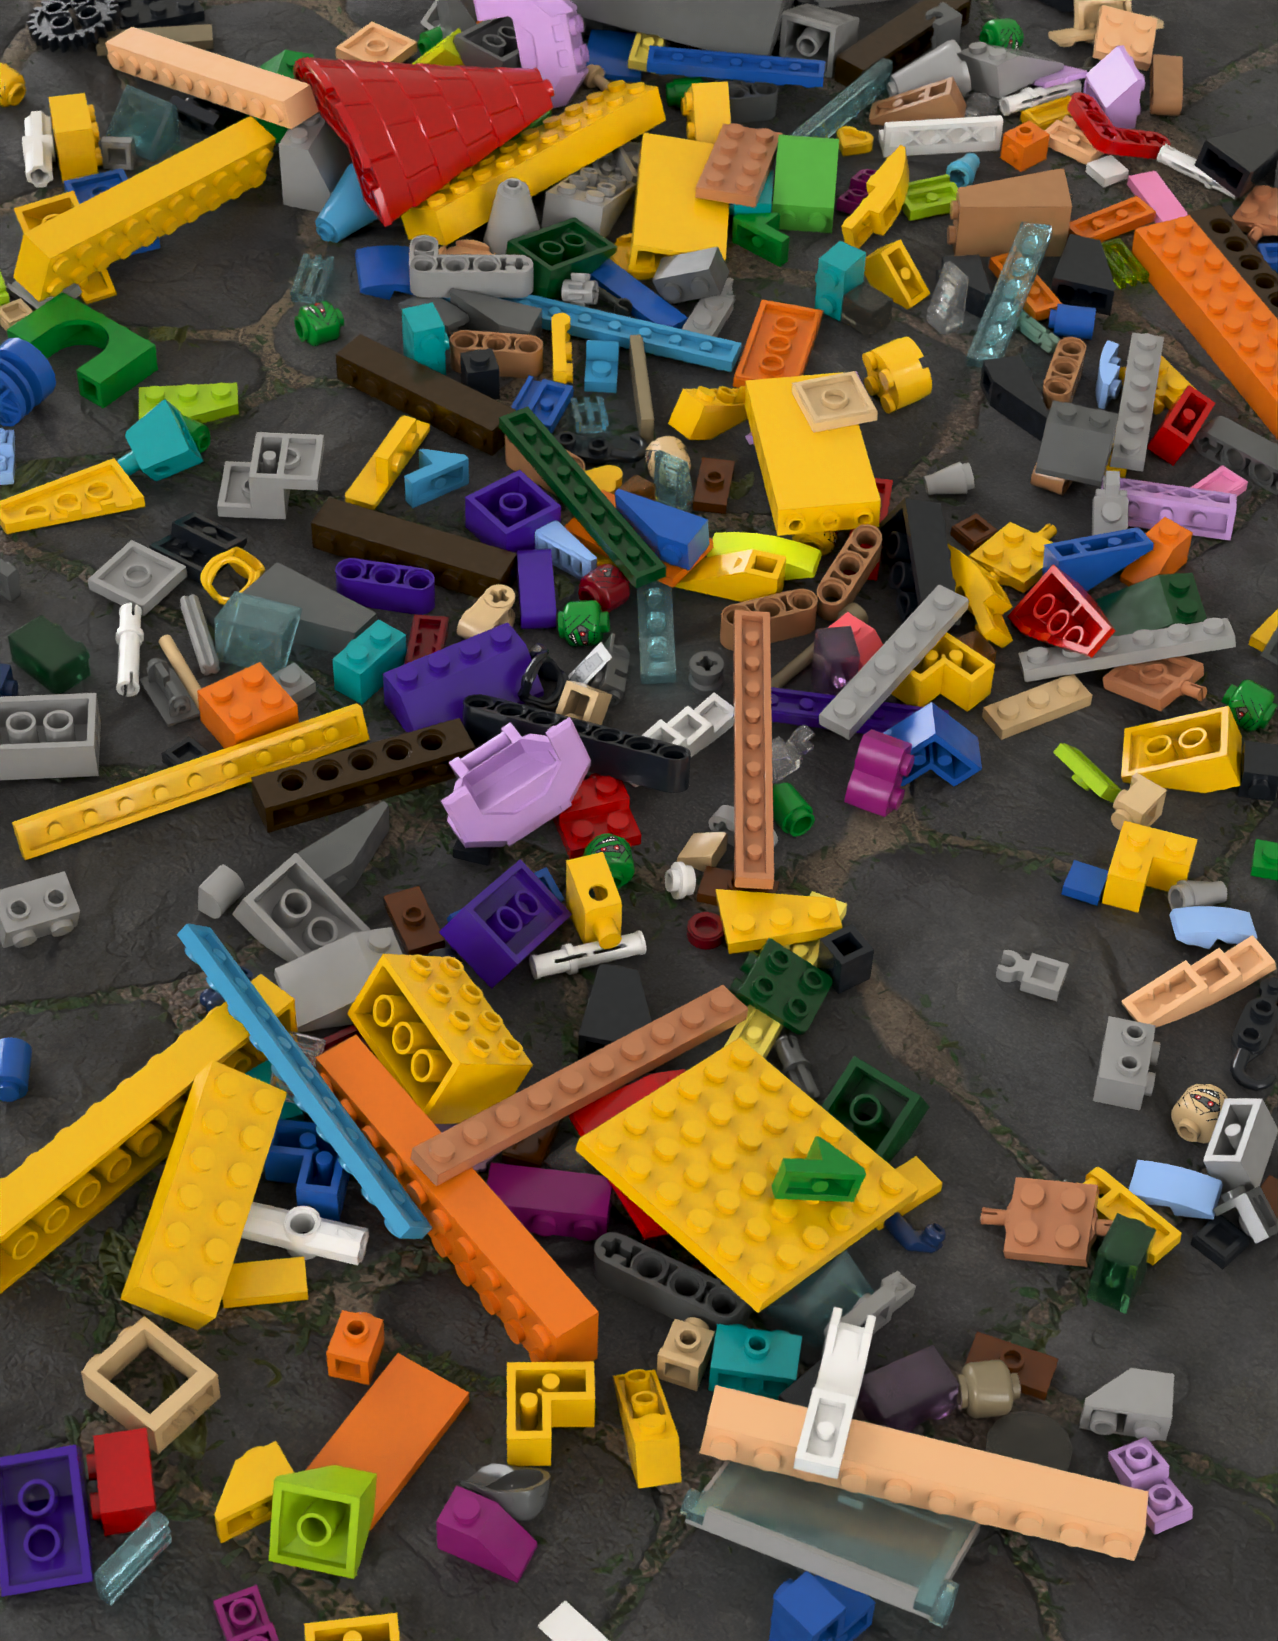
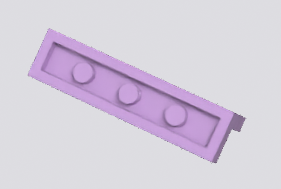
M1120 478L1119 490H1127L1128 526L1151 529L1161 519L1166 517L1193 532L1192 535L1231 541L1236 515L1237 494Z

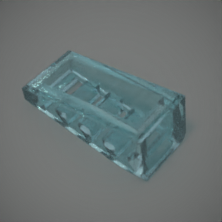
M658 450L655 453L653 501L686 512L693 505L694 499L688 462Z

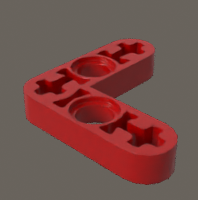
M1073 93L1067 106L1068 112L1091 145L1102 153L1157 159L1162 146L1165 144L1171 145L1167 137L1157 132L1114 127L1096 100L1085 93Z

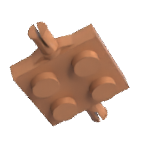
M1255 185L1232 216L1240 230L1249 233L1247 237L1254 247L1263 236H1278V188H1272L1267 185Z
M1185 656L1114 667L1103 677L1104 689L1158 711H1162L1180 695H1186L1202 701L1207 694L1205 686L1195 684L1204 676V664Z
M1016 1177L1013 1197L1007 1210L983 1207L981 1213L982 1225L1005 1226L1006 1238L1003 1250L1005 1259L1088 1267L1090 1249L1096 1237L1107 1236L1121 1239L1123 1232L1122 1220L1115 1221L1098 1218L1096 1210L1099 1189L1098 1185Z

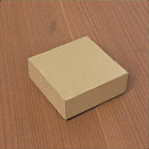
M21 298L0 306V325L7 331L8 328L32 313L33 310Z

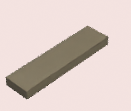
M212 24L138 28L202 50L214 49ZM127 29L107 32L108 38H98L99 44H96L97 56H107L109 53L105 42Z
M630 335L629 364L639 436L645 439L647 444H650L654 441V413L643 337L641 335Z

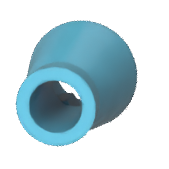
M967 153L964 157L950 163L946 169V174L950 175V181L954 182L958 188L972 185L977 168L980 165V159L974 153Z

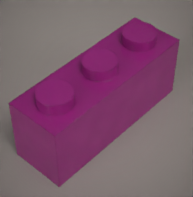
M499 1163L490 1164L487 1185L529 1232L541 1236L575 1237L583 1241L597 1240L601 1235L608 1233L613 1188L605 1176Z

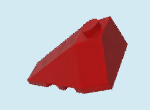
M1054 564L1007 616L1025 636L1090 658L1098 652L1116 631L1087 591Z

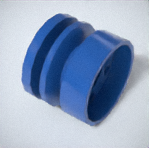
M8 338L0 344V425L14 426L25 415L29 414L33 407L40 404L54 392L56 386L55 373L49 361L35 346L20 338Z

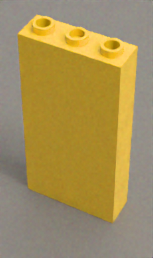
M643 132L638 161L628 269L656 273L663 257L717 246L726 261L729 203L695 198L696 186L713 149V143Z
M844 372L746 380L745 409L777 536L856 529L864 524L879 527L881 500L859 424L813 433L792 394V383Z

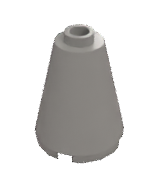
M953 39L948 40L892 74L890 82L886 84L889 97L950 77L954 78L963 98L970 96L968 93L971 91L970 75L966 61L961 62L957 56V53L962 52L957 42Z
M509 178L501 182L497 187L483 243L490 247V253L493 255L494 253L496 255H505L508 240L540 229L529 187L525 182L517 178Z

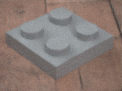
M131 540L88 578L89 590L120 605L132 603V611H134L135 605H138L142 609V616H145L187 577L186 566Z

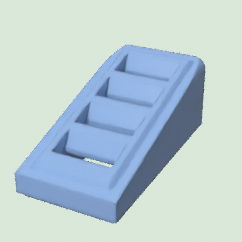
M557 520L535 531V549H551L552 563L559 569L581 580L583 576L597 568V557Z

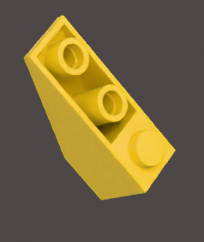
M699 386L697 389H683L668 424L689 440H711L748 419L745 409V386H740V388L720 386L716 389Z
M751 549L705 557L675 587L739 602L781 593L784 588L786 556Z
M634 1369L626 1374L613 1375L630 1464L638 1489L682 1482L679 1436L656 1371Z

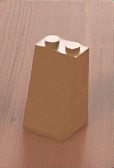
M1054 169L957 188L956 201H951L950 218L953 220V226H948L947 243L953 245L954 256L979 254L980 257H995L1013 251H1018L1022 257L1062 256L1067 243L1072 212L1065 170Z

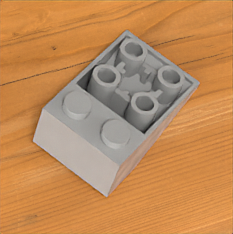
M583 167L546 192L541 227L545 228L575 217L603 237H606L610 234L634 192L636 184L628 182L625 177L620 175L606 176L598 174L599 171L597 169Z

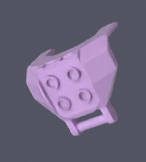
M473 0L477 21L507 16L513 20L521 67L527 69L537 68L542 76V80L548 79L551 82L554 90V96L551 97L553 108L568 105L589 72L586 67V62H589L588 47L586 44H583L581 32H584V24L581 14H577V6L570 0Z
M570 717L558 725H553L547 729V732H545L547 736L528 734L522 737L515 727L508 723L501 728L502 732L468 755L461 759L456 757L448 762L458 780L455 782L453 793L442 799L441 803L448 813V824L465 848L503 847L506 844L510 847L572 806L571 802L591 766V759Z

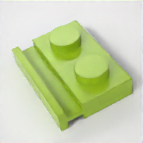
M949 174L909 182L902 211L909 221L950 213L951 201H956L958 187L954 182L950 181Z

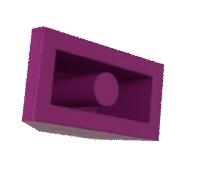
M457 1485L436 1521L438 1549L517 1583L537 1548V1541L497 1502Z

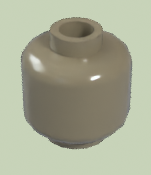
M1002 1360L969 1362L963 1366L961 1374L955 1375L954 1389L958 1408L965 1409L971 1418L979 1419L1007 1415L1011 1412L1013 1400L1020 1399L1019 1377L1017 1373H1010L1008 1366Z

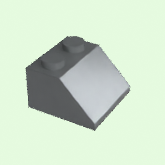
M1053 400L1046 421L1035 473L1101 487L1114 443L1119 414Z

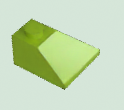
M332 1465L277 1476L274 1479L269 1561L354 1579L358 1572L374 1516L377 1473Z

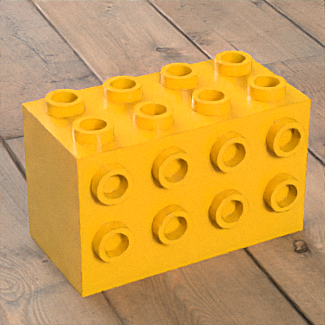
M382 954L347 1012V1015L377 1059L434 1124H459L514 1095L533 1066L523 1052L521 1044L513 1038L503 1024L502 1018L494 1012L484 998L482 990L473 983L465 972L463 964L455 957L423 956L419 954Z

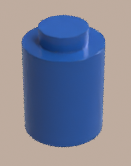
M1058 304L1057 310H1050L1048 328L1054 329V334L1057 336L1091 340L1096 308Z
M18 1038L0 1039V1100L4 1102L20 1099L28 1092L32 1048L26 1041Z

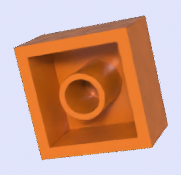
M261 662L197 691L200 720L224 749L299 723L297 703Z

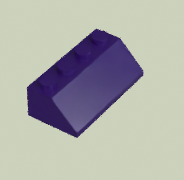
M507 622L383 673L384 704L406 732L460 718L463 724V700L469 695L483 694L519 704H526L520 700L518 692L521 688L522 675L525 674L532 659L525 642ZM537 674L530 694L540 698L544 696V690Z

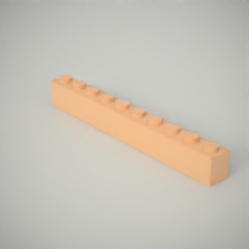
M131 27L105 42L109 53L108 60L116 70L289 129H293L319 112L310 84L135 27Z
M715 1385L700 1454L1132 1561L1135 1560L1145 1535L1148 1491L855 1419L851 1421L838 1479L793 1469L808 1408Z

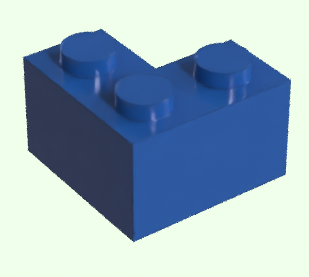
M933 702L883 733L912 744L910 754L915 756L914 764L909 775L902 777V787L930 769L953 787L982 770L978 737Z
M279 1119L264 1164L266 1180L297 1183V1206L312 1207L320 1214L321 1218L340 1222L350 1173L340 1165L338 1161L339 1155L331 1144L324 1141L318 1135L315 1123Z
M806 1571L795 1581L792 1578L786 1580L775 1591L773 1595V1611L770 1619L769 1641H853L872 1624L875 1601L864 1593L821 1576H813L810 1572Z

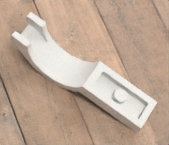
M838 1307L833 1309L817 1382L812 1390L793 1469L838 1479L876 1321V1316L868 1315L865 1328L840 1322L842 1308Z

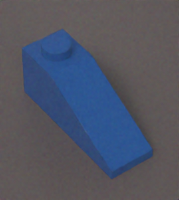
M621 489L616 490V509L657 557L670 565L690 570L710 545L708 519Z
M1139 527L1044 544L1042 576L1054 564L1088 591L1153 550L1154 543Z

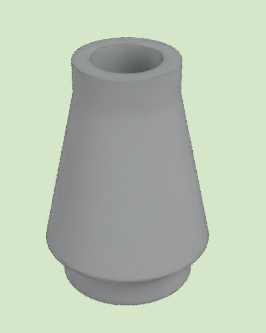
M960 461L923 477L928 496L934 494H967V490L975 488L970 464H961Z
M1180 880L1169 889V905L1171 909L1214 906L1227 900V888L1222 881Z

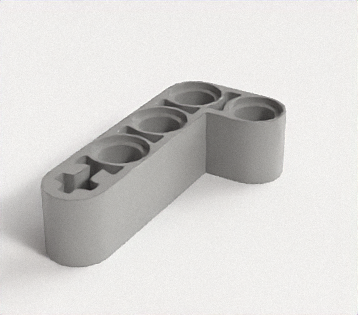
M430 235L416 236L410 242V290L418 297L450 298L452 288L494 298H523L533 292V261L527 256L439 254L438 240Z

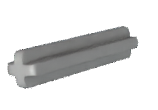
M195 594L184 595L180 599L181 610L201 673L206 676L211 673L216 674L220 670L219 660L199 598Z

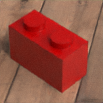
M1188 384L1168 411L1148 443L1147 449L1173 466L1195 438L1214 407L1215 402Z
M147 1428L93 1436L94 1453L86 1455L89 1481L97 1480L98 1492L90 1493L93 1520H102L105 1536L158 1528Z

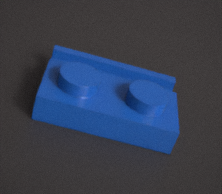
M529 375L511 408L517 411L529 407L552 434L573 397V386L547 379H542L539 382L534 380V376Z

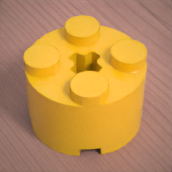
M909 337L895 339L862 355L868 377L864 378L865 388L871 396L878 395L881 405L887 414L919 401L932 392V378L929 368L923 369L919 361L924 356L917 344Z

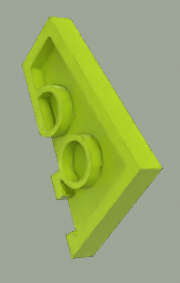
M221 382L216 384L139 387V420L164 399L176 407L181 414L202 424L239 414L237 383Z

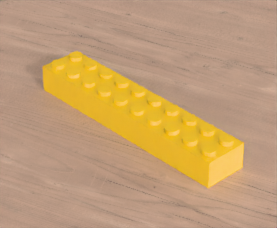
M616 80L609 83L607 89L587 95L586 100L582 103L566 107L564 113L544 119L543 124L539 127L524 130L521 132V137L507 141L473 167L465 169L417 207H412L401 215L408 239L412 240L419 235H430L438 240V245L447 246L489 221L497 187L501 182L509 178H517L528 185L531 197L638 137L643 132L645 133L666 121L658 87L644 85L643 82L631 84L625 83L624 80Z
M249 116L25 232L13 278L38 302L50 296H57L63 289L74 283H81L87 276L96 271L101 272L111 263L119 259H126L135 250L143 246H150L157 237L160 238L165 234L170 235L187 222H194L200 215L208 211H215L224 202L230 199H237L243 192L252 187H259L266 179L265 173L273 157L272 151L276 138L252 116Z
M259 974L251 983L299 1046L295 999L265 976ZM227 1002L213 1008L206 1018L191 1030L184 1031L176 1042L161 1054L154 1055L146 1066L131 1078L124 1079L117 1086L116 1090L101 1102L90 1106L81 1118L71 1126L60 1130L51 1142L38 1152L30 1154L21 1166L7 1177L0 1179V1294L169 1156L194 1078L212 1060L244 1074L268 1060L263 1052L252 1045L249 1040L250 1034L243 1024L230 1015L227 1009L229 1006Z

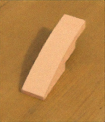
M1252 935L1225 953L1219 947L1191 966L1186 960L1123 999L1122 1005L1136 1022L1159 1027L1207 1008L1246 988L1276 970V963Z

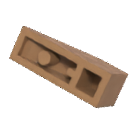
M950 77L872 103L869 121L871 125L884 126L885 122L965 118L967 104L954 78Z

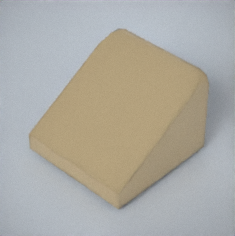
M725 832L693 833L677 857V862L691 865L702 872L705 871L706 865L716 867L727 850L728 834Z

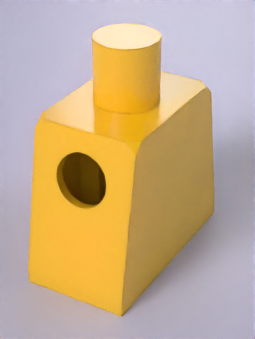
M600 852L566 860V908L572 914L570 918L583 944L598 941L601 948L611 949L616 947L622 940V902L604 853ZM591 888L595 893V898H591L589 895Z

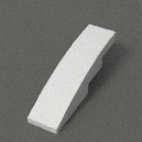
M712 693L694 710L687 705L668 723L660 719L641 736L686 747L690 750L692 757L734 725V707L716 693ZM630 783V784L633 785L634 787L640 786V785H637V784Z

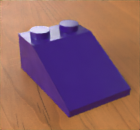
M519 859L464 906L439 933L492 989L572 914L525 863Z
M70 1445L0 1457L1 1596L6 1597L93 1582L88 1491L82 1448L78 1445Z

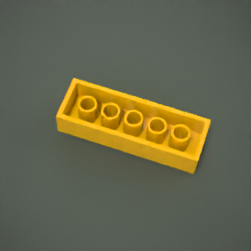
M214 1060L196 1074L120 1298L121 1300L195 1330H199L216 1318L287 1095L286 1091Z

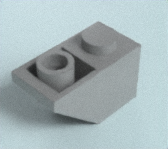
M1137 1368L1128 1369L1085 1398L1079 1429L1092 1430L1100 1435L1119 1434L1133 1436L1137 1439L1147 1437L1149 1441H1166L1172 1421L1174 1374Z

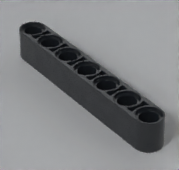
M483 694L469 695L463 700V726L470 739L480 743H486L502 732L501 728L508 723H511L522 737L528 734L547 736L545 733L547 729L553 725H558L569 717ZM570 717L591 759V766L588 772L611 776L618 780L668 793H680L689 788L691 753L686 747Z

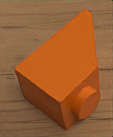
M1164 517L1145 533L1154 543L1153 550L1126 566L1119 581L1127 586H1131L1156 575L1174 574L1187 563L1193 532Z

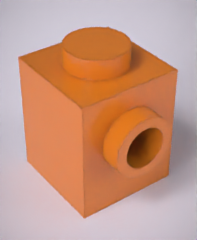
M1027 121L1003 133L1000 158L1022 172L1047 158L1050 134L1031 121Z
M342 1310L326 1352L328 1376L370 1385L385 1344L383 1319L376 1318L366 1312L354 1313Z

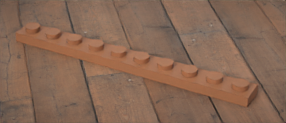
M735 610L733 619L735 887L773 889L774 838L770 612Z
M721 985L413 1147L411 1160L438 1186L746 1020L749 1009L724 985Z

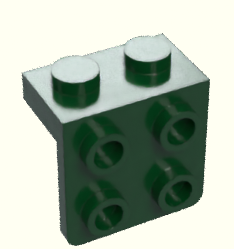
M769 938L758 953L752 950L748 953L739 968L745 974L741 980L736 977L728 990L746 1007L750 1004L792 1032L803 1035L810 1027L833 981L828 974Z

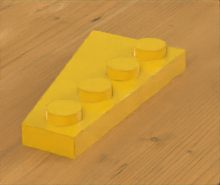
M115 458L1 500L0 526L6 534L142 508L145 507V500L139 489Z

